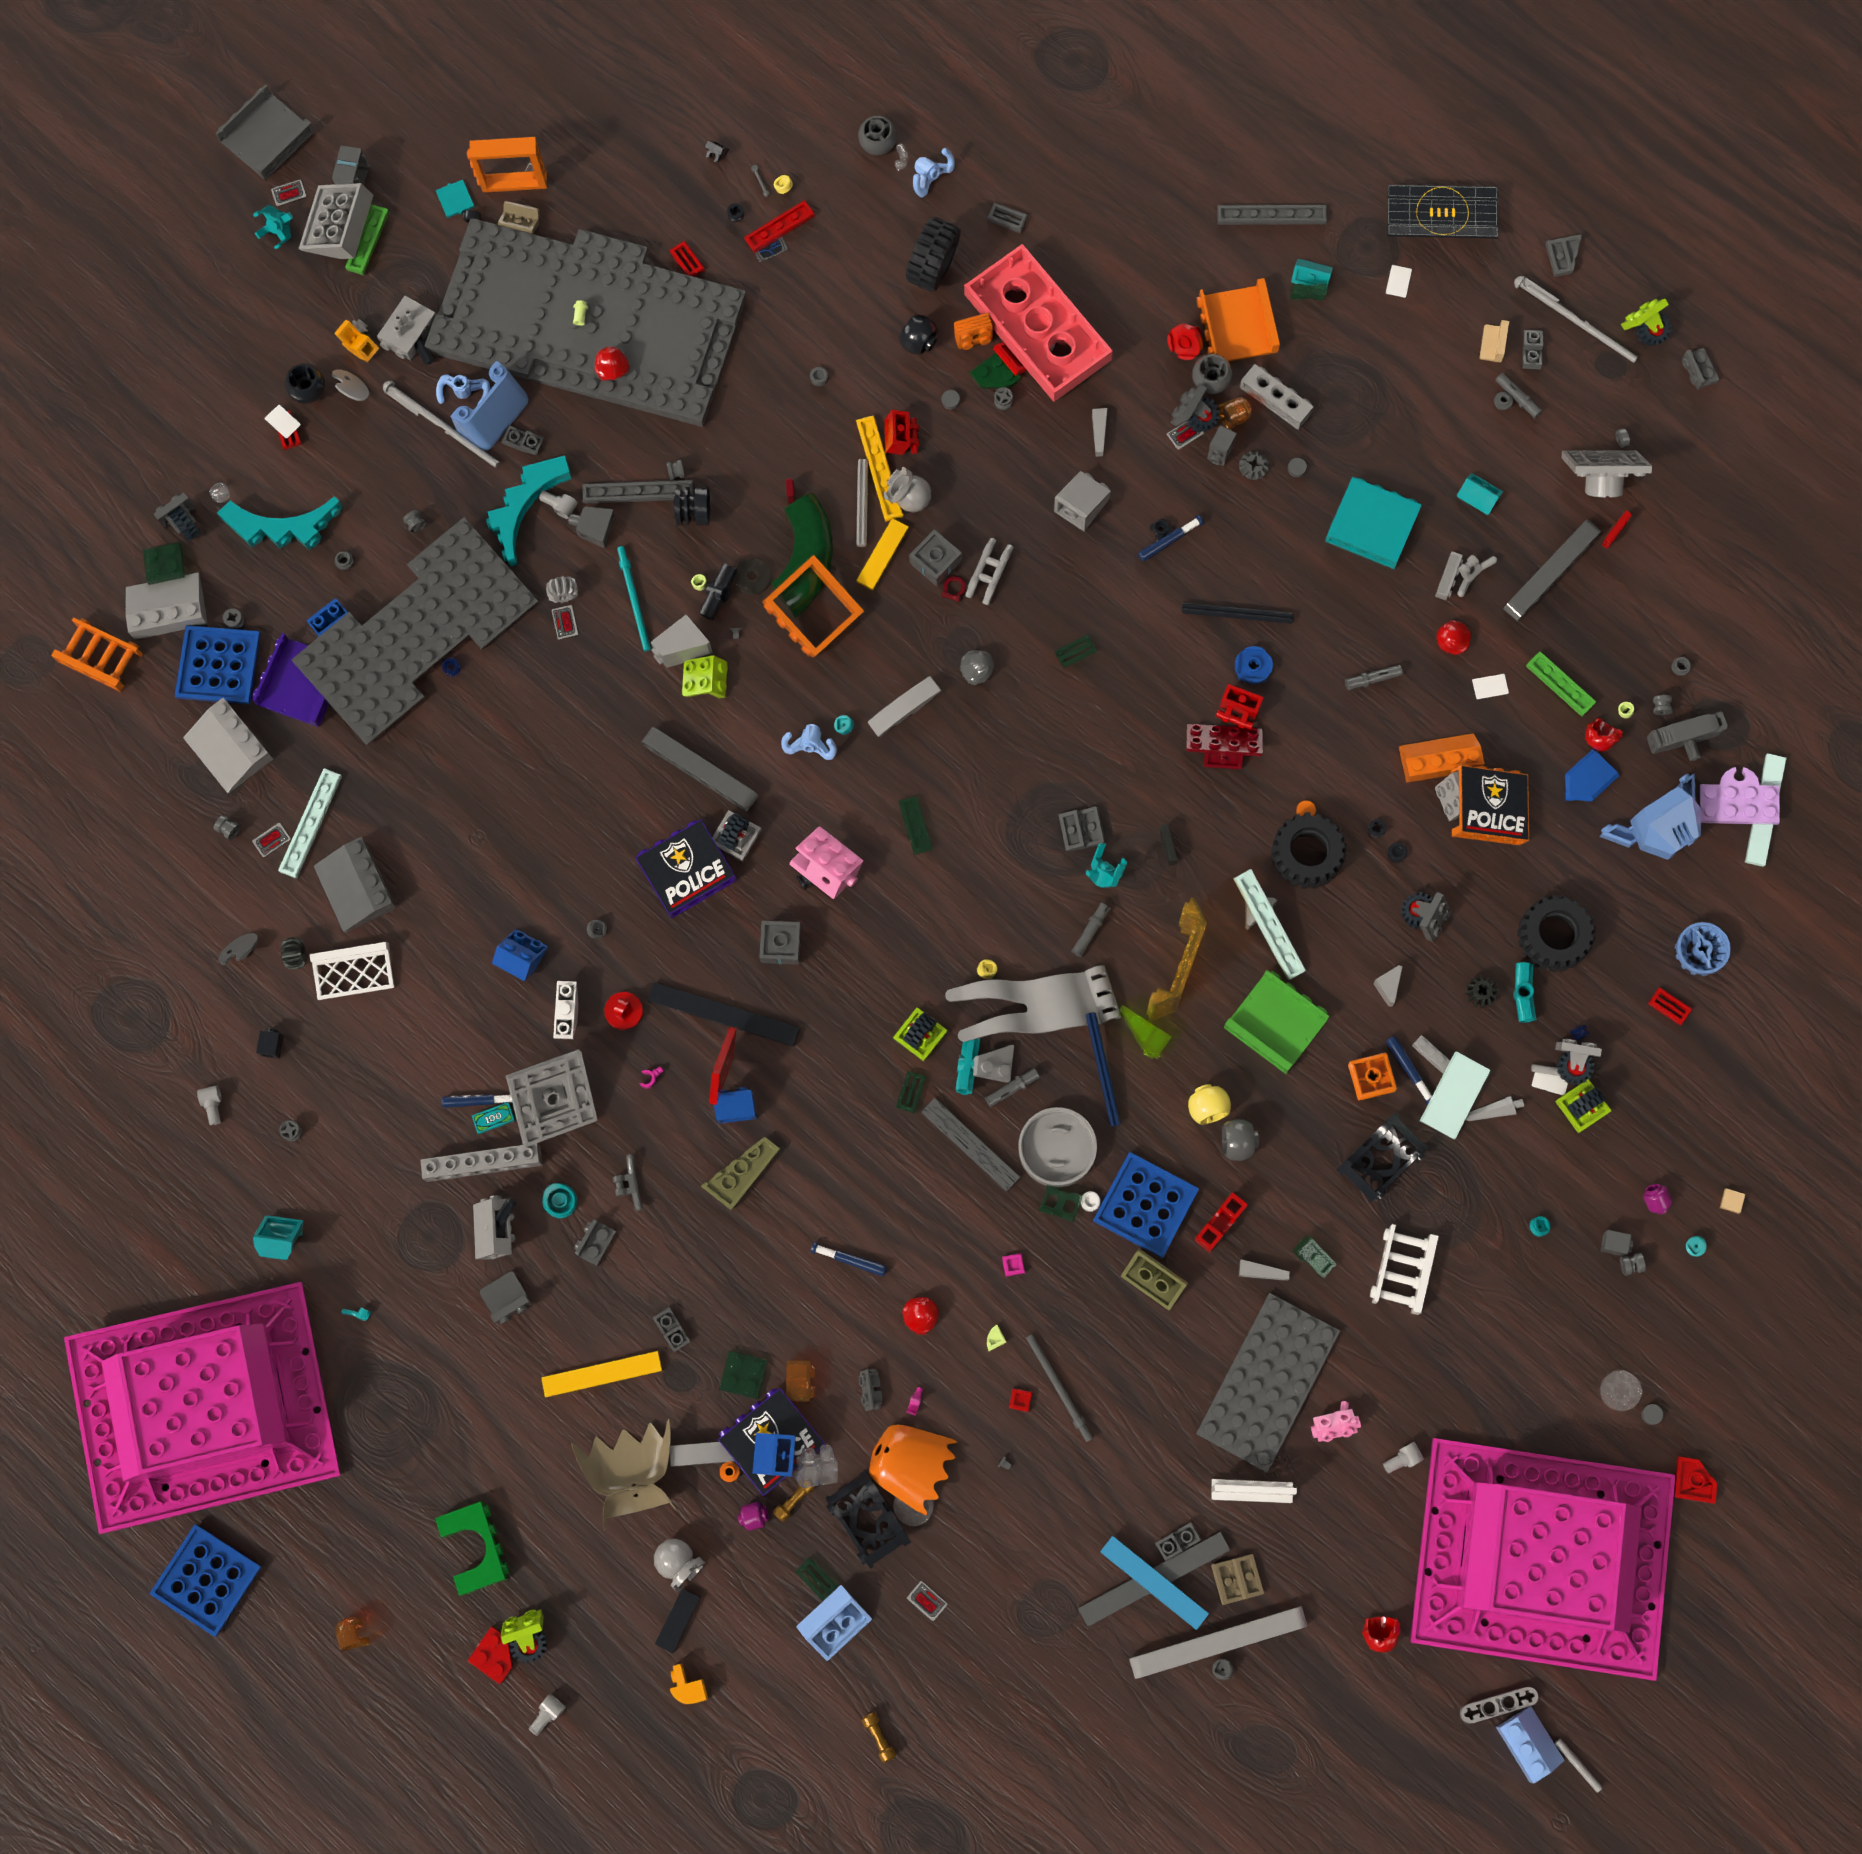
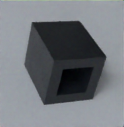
M267 1028V1031L260 1030L256 1053L259 1056L280 1059L284 1036L278 1033L279 1030Z

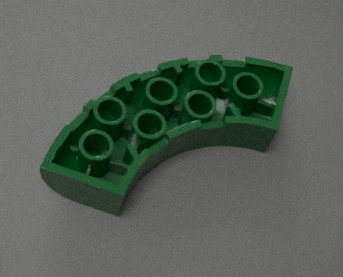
M814 493L802 496L784 509L785 516L793 529L795 542L793 554L787 567L771 583L773 591L813 555L830 571L833 555L831 526L821 502ZM809 567L782 591L778 598L792 616L796 618L810 606L816 595L820 593L824 582Z

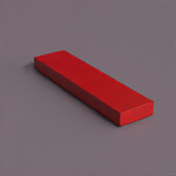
M804 200L745 236L744 239L755 254L815 217V214Z

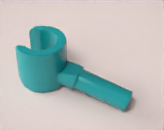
M362 1307L358 1312L342 1309V1314L351 1315L363 1321H366L371 1314L370 1311Z

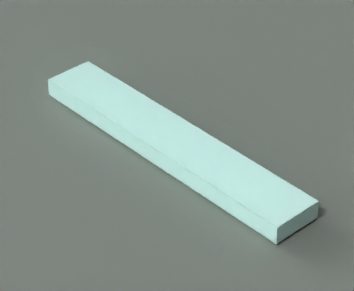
M1766 754L1760 785L1779 786L1780 793L1786 762L1785 757ZM1752 824L1745 863L1765 866L1773 824Z
M323 769L278 871L280 873L297 879L341 781V774Z
M1252 869L1233 878L1286 978L1290 980L1306 971Z

